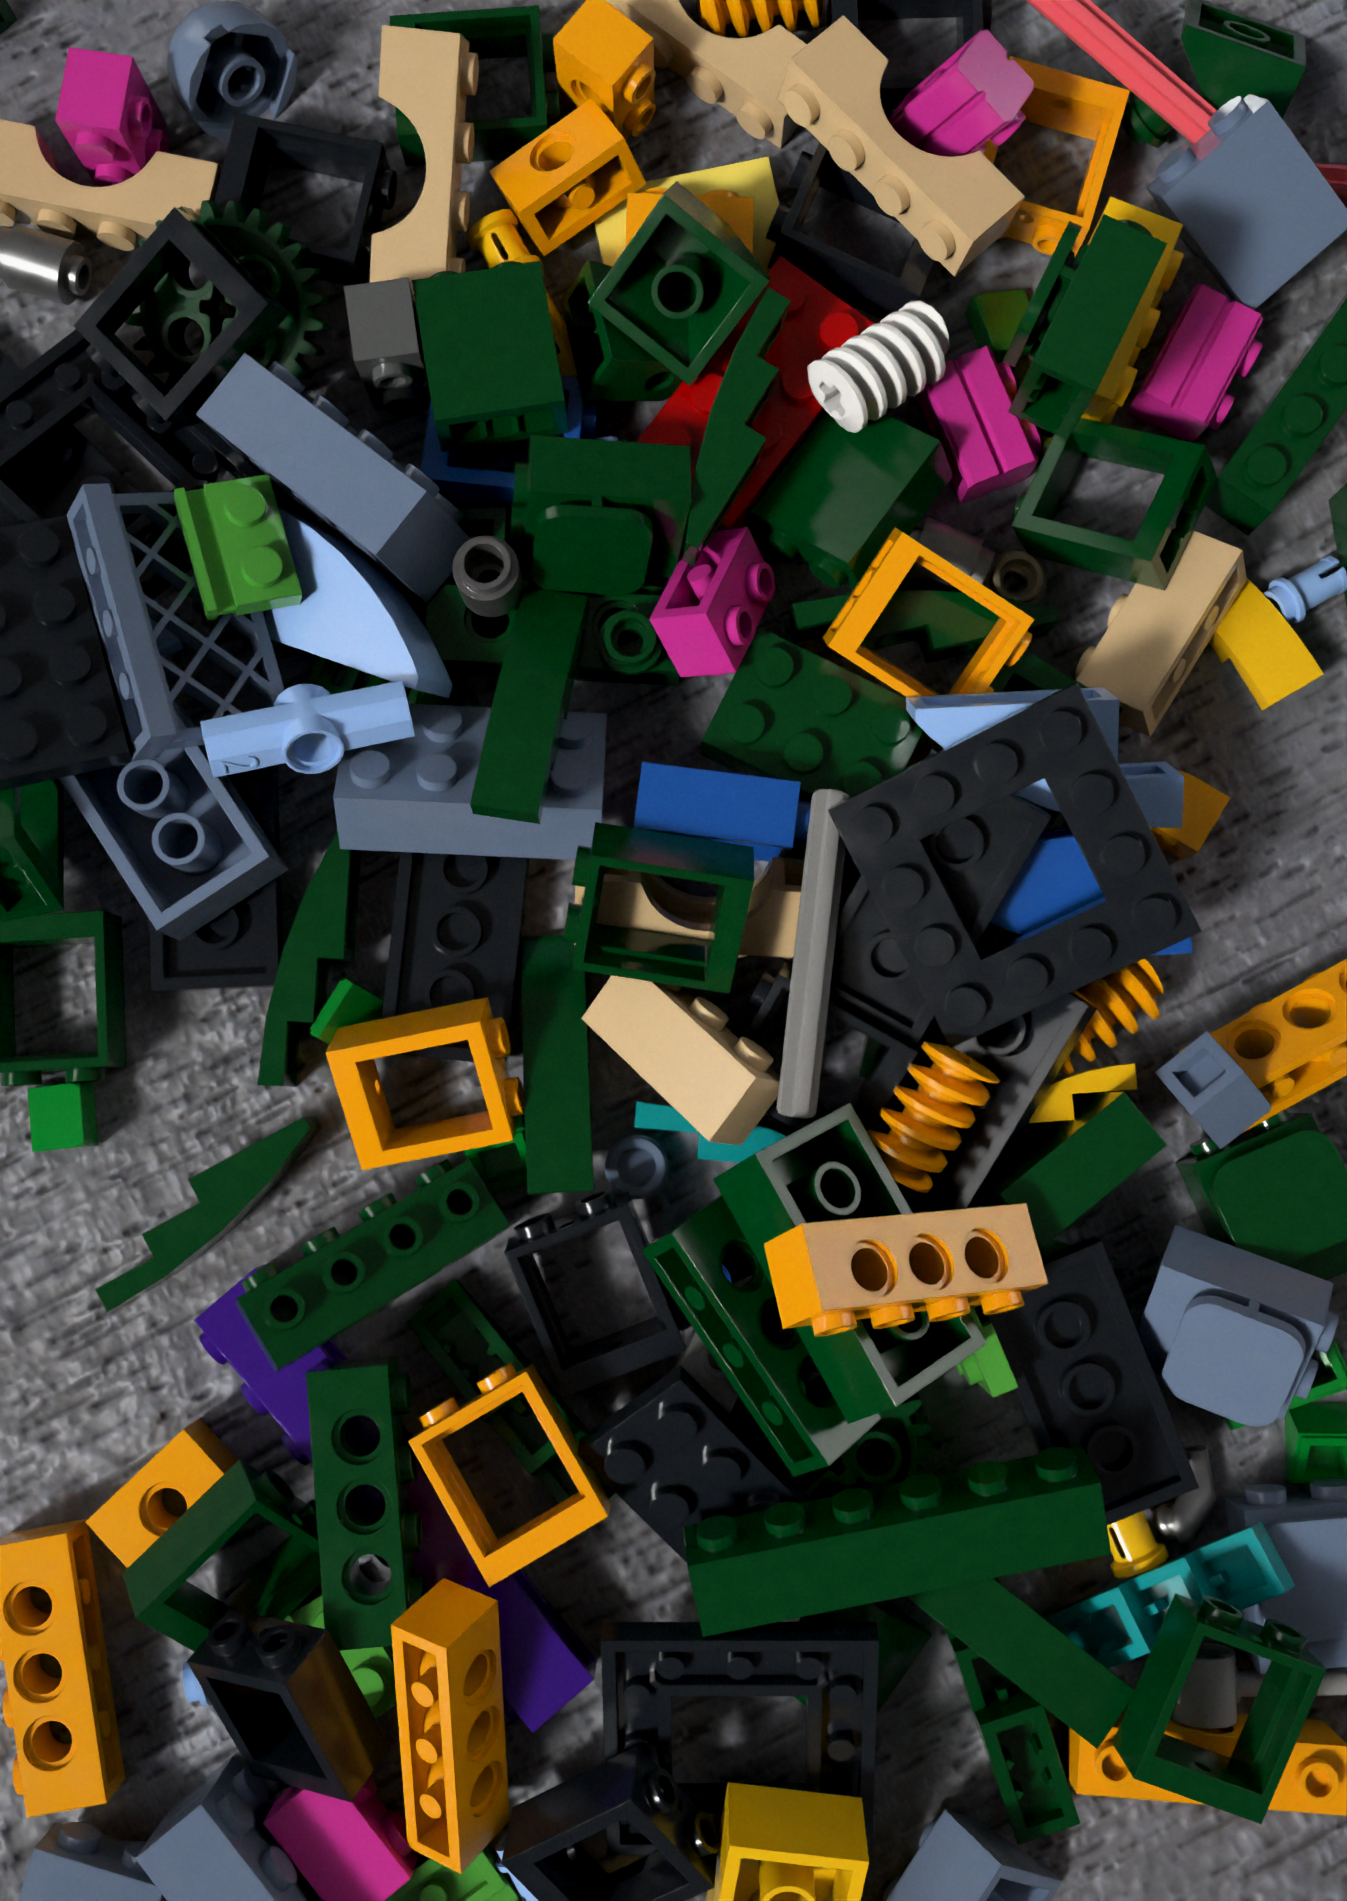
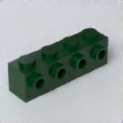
M448 1159L438 1163L414 1179L419 1187L415 1192L398 1202L392 1193L381 1197L358 1213L363 1221L360 1225L341 1236L337 1229L332 1227L300 1247L305 1258L283 1271L277 1262L271 1263L241 1282L246 1293L236 1298L235 1305L275 1373L283 1370L501 1235L510 1227L470 1159L455 1168L451 1166Z

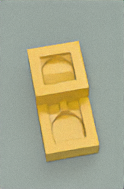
M1247 578L1209 643L1221 663L1229 659L1232 661L1263 711L1320 678L1324 673L1282 614Z
M1135 1063L1097 1067L1078 1071L1070 1076L1065 1075L1055 1078L1028 1123L1075 1120L1072 1094L1136 1090Z

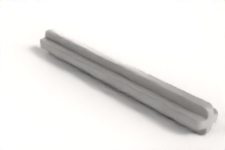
M835 789L815 790L811 798L776 1107L779 1114L794 1118H813L817 1111L846 845L828 813V809L850 797L848 794Z

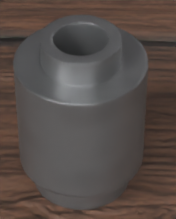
M22 225L16 226L14 229L6 227L0 229V279L4 280L7 287L65 305L72 304L78 295L82 296L87 292L92 278V264L90 259L86 258L84 248L80 242Z
M929 517L923 529L916 526L909 535L959 570L983 584L995 556V552L982 547L983 540ZM916 561L905 576L936 591L963 593Z
M478 536L468 540L459 548L453 560L452 571L466 606L474 613L484 617H499L513 610L522 597L524 582L517 556L511 546L494 536ZM489 577H497V579L491 582L482 583Z

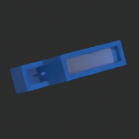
M1069 827L1042 832L990 920L991 923L1006 930L1025 935L1104 897ZM1191 937L1150 956L1193 953Z

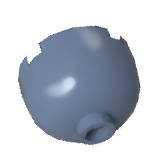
M236 1L207 2L192 10L176 27L168 45L167 71L173 93L181 107L208 135L229 141L236 113L259 117L270 108L275 120L284 110L295 88L297 73L295 54L288 48L287 38L256 9Z

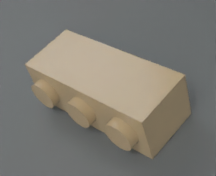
M1193 530L1165 591L1136 583L1129 595L1124 593L1116 600L1108 617L1107 631L1097 647L1090 646L1083 653L1076 668L1075 679L1088 688L1104 687L1119 698V707L1123 709L1119 715V723L1151 737L1247 580L1243 550Z
M611 975L581 1018L709 1142L742 1145L778 1097L780 1076L769 1067L774 1061L773 1057L754 1041L746 1037L739 1039L725 1026L729 1018L720 1008L702 997H696L695 999L682 986Z

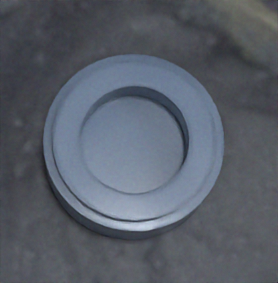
M631 1135L622 1138L612 1146L605 1161V1174L610 1186L618 1194L629 1191L632 1199H644L657 1193L664 1185L669 1171L668 1158L662 1146L654 1139L644 1135Z

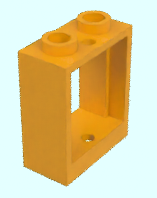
M1010 56L1009 61L1014 59L1034 81V90L1020 108L1026 116L1024 121L1094 140V144L1073 215L1022 201L1005 233L998 239L1008 237L1029 243L1037 251L1052 256L1066 226L1071 221L1082 226L1072 247V251L1076 256L1091 226L1130 90ZM989 139L984 143L986 150L983 155L994 164L999 146H996Z
M895 527L823 636V640L828 647L905 697L940 695L861 644L916 561L1000 617L947 695L993 693L994 688L989 685L1004 664L1008 667L1013 666L1027 649L1032 638V634L1027 630L1035 619Z
M488 997L339 1027L325 1052L362 1170L513 1141L519 1116L525 1115L522 1082L518 1076L510 1078L505 1061V1056L510 1055L507 1027L502 1017L493 1018ZM468 1040L488 1111L395 1129L374 1059Z
M512 1362L478 1381L476 1384L482 1394L459 1407L454 1397H451L418 1417L423 1429L419 1430L408 1440L488 1587L498 1583L607 1518L612 1505L594 1471L577 1455L578 1443L533 1364L517 1372ZM523 1392L579 1492L498 1540L442 1439Z

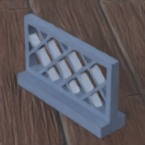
M109 483L83 484L66 515L131 760L158 758L167 749L205 745L201 726L179 728L173 701L181 689L215 712L211 719L242 713L232 706L231 702L243 684L267 700L268 707H273L278 695L284 691V686L263 611L238 616L235 613L218 615L220 620L207 638L174 615L187 595L202 605L194 574L189 577L157 554L171 535L186 546L178 514L175 517L169 514V512H177L174 503V492L112 494ZM122 514H142L161 527L164 532L150 549L126 531ZM133 557L141 562L137 568ZM147 567L181 590L168 610L149 598L142 591L139 578ZM150 618L158 623L154 630ZM226 624H229L250 639L254 654L247 665H244L214 643ZM164 628L198 651L184 672L159 654L156 638ZM204 656L237 678L224 699L191 677V674ZM256 665L259 671V675L253 671ZM167 680L174 684L171 691H169Z

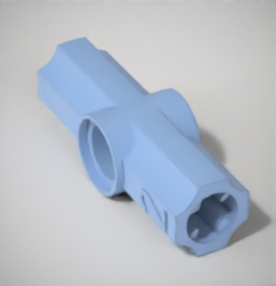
M402 680L332 695L329 691L318 685L298 684L280 693L273 707L200 721L208 761L214 778L284 763L296 772L317 774L330 770L337 765L346 750L415 736Z

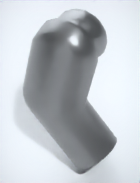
M1202 1445L1183 1447L1199 1488L1178 1496L1174 1504H1161L1154 1511L1155 1531L1165 1540L1177 1538L1180 1543L1196 1538L1215 1505L1216 1495L1207 1447Z

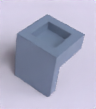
M1208 1031L1204 1032L1155 1072L1220 1149L1271 1110L1270 1103Z

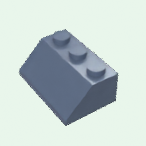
M945 1809L940 1817L934 1819L925 1828L919 1840L920 1848L905 1872L898 1875L888 1885L883 1895V1901H1051L1063 1881L1050 1869L978 1819Z

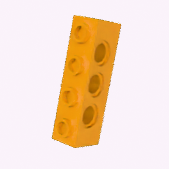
M1347 959L1323 972L1312 974L1296 987L1268 1002L1254 1006L1245 1015L1214 1032H1210V1035L1246 1073L1271 1105V1110L1245 1131L1347 1076Z
M1026 1203L802 1223L764 1243L782 1328L812 1325L815 1337L829 1336L852 1330L857 1327L856 1320L871 1318L873 1329H883L915 1320V1312L927 1311L930 1322L944 1321L966 1315L971 1312V1305L981 1304L984 1315L1007 1312L1025 1305L1022 1294L1048 1284Z
M87 1519L10 1532L0 1539V1662L4 1661L7 1688L3 1696V1716L7 1727L10 1729L14 1728L17 1755L13 1762L12 1778L16 1793L24 1797L26 1818L106 1804L126 1780L88 1525L85 1523ZM31 1586L42 1588L48 1593L52 1601L51 1613L42 1612L34 1606L30 1597ZM41 1653L49 1654L58 1660L62 1669V1678H54L44 1672L40 1664ZM50 1721L60 1722L69 1729L72 1736V1744L61 1743L53 1737L49 1726Z
M443 1578L391 1624L408 1847L462 1874L510 1821L498 1600Z
M1127 1707L1098 1749L1063 1722L1060 1760L1064 1773L1076 1794L1203 1804L1133 1778L1112 1744ZM1237 1713V1723L1235 1725L1219 1729L1185 1726L1170 1718L1164 1734L1231 1758L1249 1714ZM1305 1720L1268 1810L1347 1816V1743L1323 1720Z

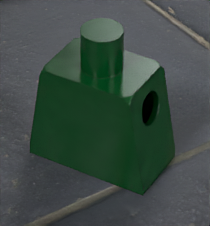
M588 259L561 300V307L583 400L664 401L670 398L683 380L587 303L612 268V266Z

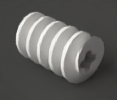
M910 301L899 309L898 312L890 313L880 323L872 324L860 335L848 339L840 348L830 350L821 360H814L807 366L808 382L817 402L841 427L848 432L857 433L867 426L868 420L876 421L885 415L887 407L895 409L906 401V396H915L925 389L926 384L933 385L944 376L946 368L944 355L947 353L950 345L949 334L943 317L932 306L922 301Z

